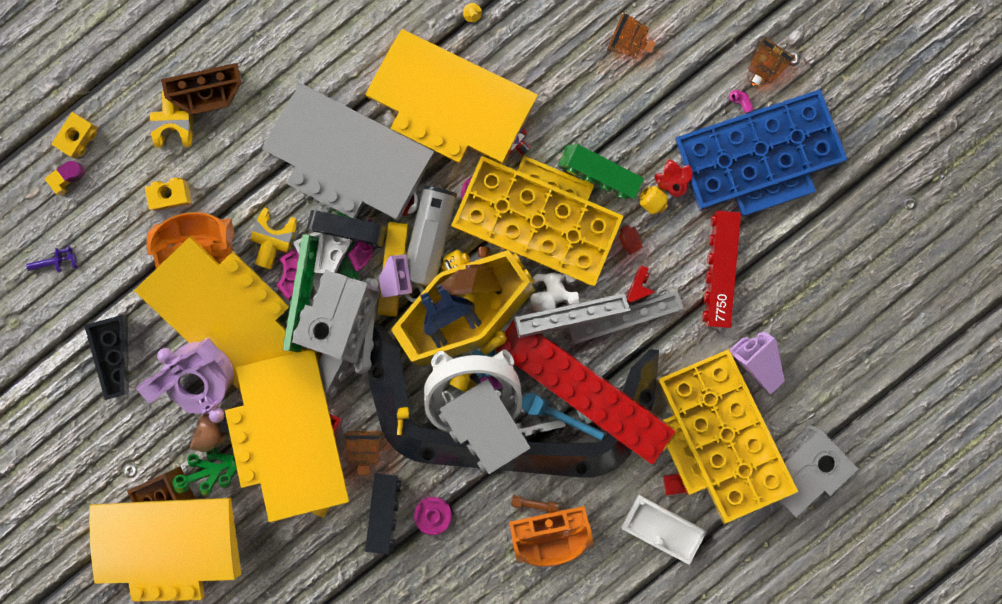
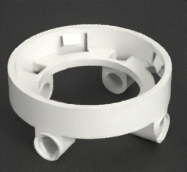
M502 350L494 357L473 355L453 359L443 351H439L433 356L431 361L433 372L428 377L424 386L426 415L436 427L443 431H452L449 424L445 426L439 417V414H441L440 408L454 400L448 391H443V388L453 377L468 373H486L498 379L503 390L502 393L498 390H495L512 419L516 418L522 406V393L519 377L513 369L514 359L507 350ZM512 386H513V388H514L515 391H516V392H514V396H511V394H512Z

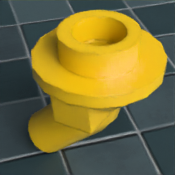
M469 3L464 7L463 16L468 22H477L481 18L482 10L479 5Z

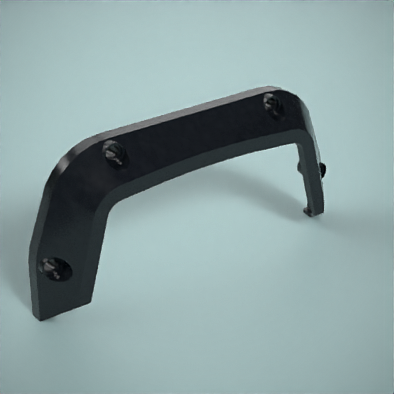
M374 324L372 337L374 346L370 355L371 368L368 371L369 385L381 430L386 440L397 452L416 462L480 468L477 463L480 461L477 454L473 456L467 447L469 441L464 444L456 443L447 431L420 427L414 423L410 413L399 346L382 324ZM649 349L631 367L622 389L625 394L649 411H652L655 401L659 350ZM375 367H380L383 370L382 377L374 375ZM643 392H649L650 398L646 402L641 401V394ZM408 407L409 419H403L402 435H397L398 409ZM606 432L603 440L593 443L527 441L530 446L529 450L497 470L593 478L617 469L626 461L633 450L608 432ZM430 449L433 451L434 456L426 458L423 455V451ZM580 463L586 465V469L583 472L576 471V466Z

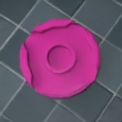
M429 496L422 499L414 511V521L421 532L428 535H438L444 532L452 520V511L449 504L437 496Z

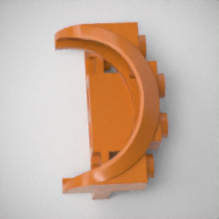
M190 212L171 217L161 224H154L147 234L148 255L154 256L155 266L158 268L192 236L209 254L221 263L233 252L232 240L235 235L232 218L219 219L207 213Z
M585 506L509 522L518 564L527 563L540 567L556 566L572 561L587 549L593 548V538Z

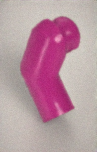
M739 90L730 92L729 99L732 102L741 104L744 113L754 110L747 93Z

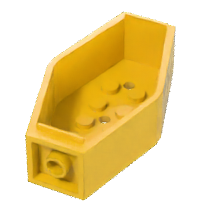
M507 250L443 271L432 280L421 295L427 292L435 304L443 299L438 292V285L458 270L466 269V265L485 264V268H493L502 288V293L498 295L493 291L452 294L472 301L475 305L474 311L482 323L478 327L475 321H473L476 328L471 329L465 317L462 316L441 328L442 334L448 341L445 346L441 342V348H437L431 336L424 333L423 328L427 309L419 296L391 329L411 362L422 367L431 364L433 356L439 351H443L450 357L481 348L495 337L497 331L503 329L535 291L532 285L535 282L527 269L522 270L524 265L516 253L512 255Z

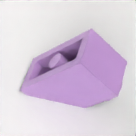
M406 254L389 256L379 277L382 298L412 293Z

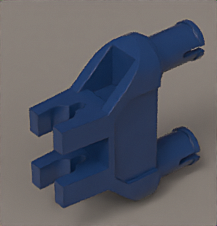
M440 284L437 288L443 299L434 304L427 292L420 295L421 301L427 309L423 330L426 335L431 336L437 348L442 347L441 342L443 346L448 343L440 329L460 317H465L471 329L476 328L473 321H475L478 327L482 323L474 311L475 305L472 301L452 295L449 291L443 289Z

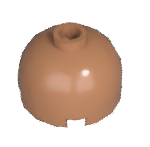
M209 414L201 415L190 444V449L208 452L213 450L217 443H222L225 433H221L219 423H214L209 419Z

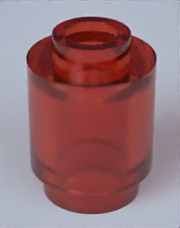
M628 225L620 229L621 233L618 234V237L629 255L643 248L641 244L643 242L635 226L631 228Z

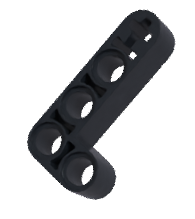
M317 210L310 211L306 228L312 232L363 242L366 245L381 249L384 247L388 230L378 223Z

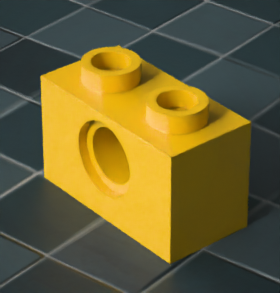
M71 112L51 145L68 156L78 159L86 152V146L89 141L95 138L98 127L82 116ZM79 132V139L74 141V135Z
M181 177L169 179L170 182L162 183V181L151 182V186L145 187L149 210L158 211L192 204L188 181L181 180ZM167 189L172 191V195L169 198L165 197Z

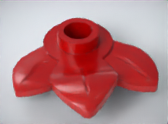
M669 159L664 166V173L655 174V181L661 189L669 190L671 195L680 197L686 193L687 184L691 181L693 172L690 165L680 168L675 161ZM675 184H679V185H680V190H679V191H676V190H675V188H674Z

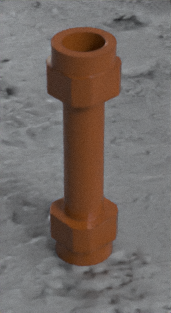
M513 495L511 506L515 508L523 506L547 510V513L557 512L558 502L548 501L546 503L522 499L523 497L519 495Z

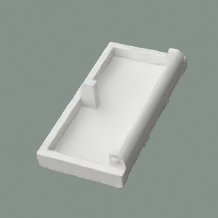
M641 495L637 496L621 526L622 530L689 565L707 533L706 529Z

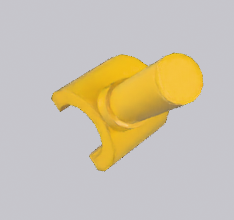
M408 407L398 409L397 435H402L403 419H409Z

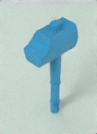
M527 393L523 396L522 408L528 414L547 416L548 414L591 435V437L594 436L603 440L605 433L552 408V403L548 398L532 393Z

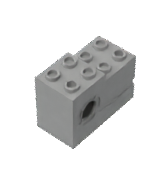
M325 270V273L320 278L318 292L314 295L313 306L305 305L300 313V321L298 327L294 330L292 342L341 360L356 363L381 289L368 283Z
M488 379L440 408L441 414H439V417L445 426L449 424L452 431L449 432L456 443L460 442V444L469 441L467 447L473 456L477 454L480 461L477 463L483 473L487 471L488 474H491L530 449V446Z
M809 425L780 453L798 492L778 500V502L795 517L801 516L808 510L807 507L812 502H816L822 497L823 492L829 496L838 493L842 488L841 485L846 481H850L856 475L855 472L858 468L821 429Z

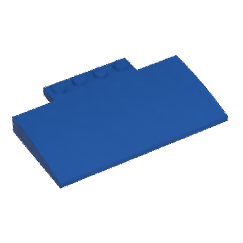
M820 89L675 137L683 166L690 165L693 172L689 184L699 212L736 200L741 216L744 217L813 194L816 190L810 177L811 174L844 164L848 160Z

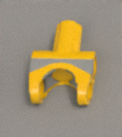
M163 90L162 111L150 113V130L154 146L162 148L165 136L173 130L179 132L184 147H191L193 140V115L186 111H180L178 106L165 99Z
M264 208L255 222L251 241L261 244L255 264L271 269L277 250L289 253L295 238L297 218L291 217L283 229L275 231L270 226V209Z

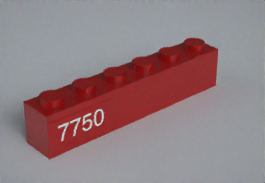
M716 211L714 215H711L710 226H713V232L709 235L711 253H708L707 264L710 266L709 272L706 273L705 277L708 289L704 292V303H706V310H703L702 322H705L704 326L731 328L741 213Z

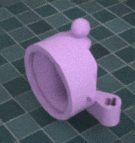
M209 337L201 342L185 344L174 354L169 348L160 349L157 358L161 363H165V365L158 373L139 384L136 390L149 404L166 392L168 398L180 405L184 411L201 415L209 413V419L212 422H221L224 419L225 413L221 408H217V406L230 389L234 378L233 367L229 358L216 347ZM187 373L199 376L204 382V392L197 395L188 391L180 383L181 376Z

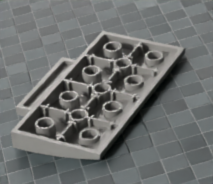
M300 83L262 148L266 152L295 166L286 184L355 219L363 203H366L400 220L435 153L429 148Z

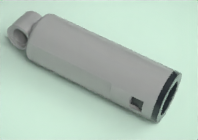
M427 185L423 186L406 256L411 289L417 287L421 293L438 275L457 193ZM410 293L405 294L406 298L411 302H415L417 299L413 298Z

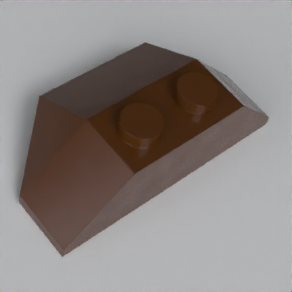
M238 63L161 79L165 99L190 115L229 107L242 84Z
M485 264L466 265V269L458 270L441 284L442 288L446 291H451V294L501 291V286L493 268H485Z

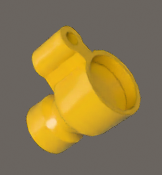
M474 373L453 377L449 383L464 392L477 386L470 378L471 374Z

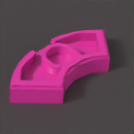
M355 241L353 249L347 254L356 271L361 270L369 262L374 247Z
M296 248L280 258L284 273L282 279L276 284V287L288 301L292 299L297 262L299 260Z

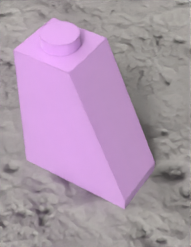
M766 332L758 333V337L749 339V337L741 338L729 350L732 357L761 388L772 394L785 381L776 339Z

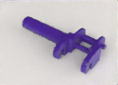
M67 245L66 249L62 250L55 248L54 254L56 258L53 257L26 264L28 271L55 265L58 273L62 272L60 267L63 260L71 259L74 269H77L78 266L75 264L77 263L76 254L72 253L73 248L70 245ZM68 253V257L61 258V254Z

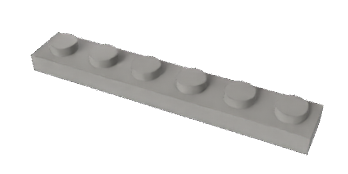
M674 291L629 306L631 310L629 314L568 327L573 344L682 310L683 306L679 293Z
M625 293L518 316L514 318V323L519 338L629 314L631 310Z

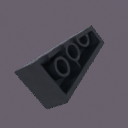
M120 315L84 325L104 400L129 394L128 315Z
M374 473L365 552L391 555V551L394 550L395 539H393V531H396L397 519L394 518L395 511L399 509V500H396L397 492L401 491L402 482L398 480V475Z

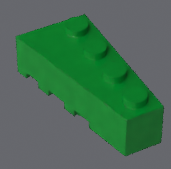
M579 144L567 145L557 165L573 175L584 178L583 180L591 184L599 185L604 191L617 193V197L625 201L627 199H635L644 180L643 177Z

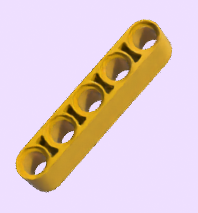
M389 222L383 269L389 256L406 254L409 224ZM380 293L378 315L397 317L400 295L382 298Z

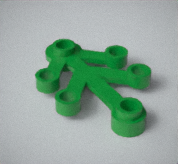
M217 448L206 452L209 460L223 461L221 464L201 460L197 454L189 455L187 461L190 467H200L205 470L189 476L177 475L173 480L174 490L178 493L186 492L190 487V483L208 476L207 481L199 486L202 495H209L212 492V487L217 479L222 488L229 487L237 471L234 454L220 453ZM227 470L226 474L219 477L222 471Z

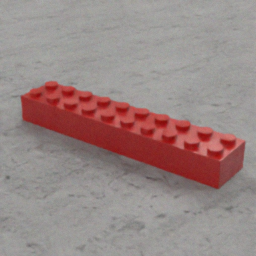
M514 319L505 331L506 342L495 349L497 352L507 350L512 355L516 366L652 465L656 464L678 433L672 426L542 333L519 338Z

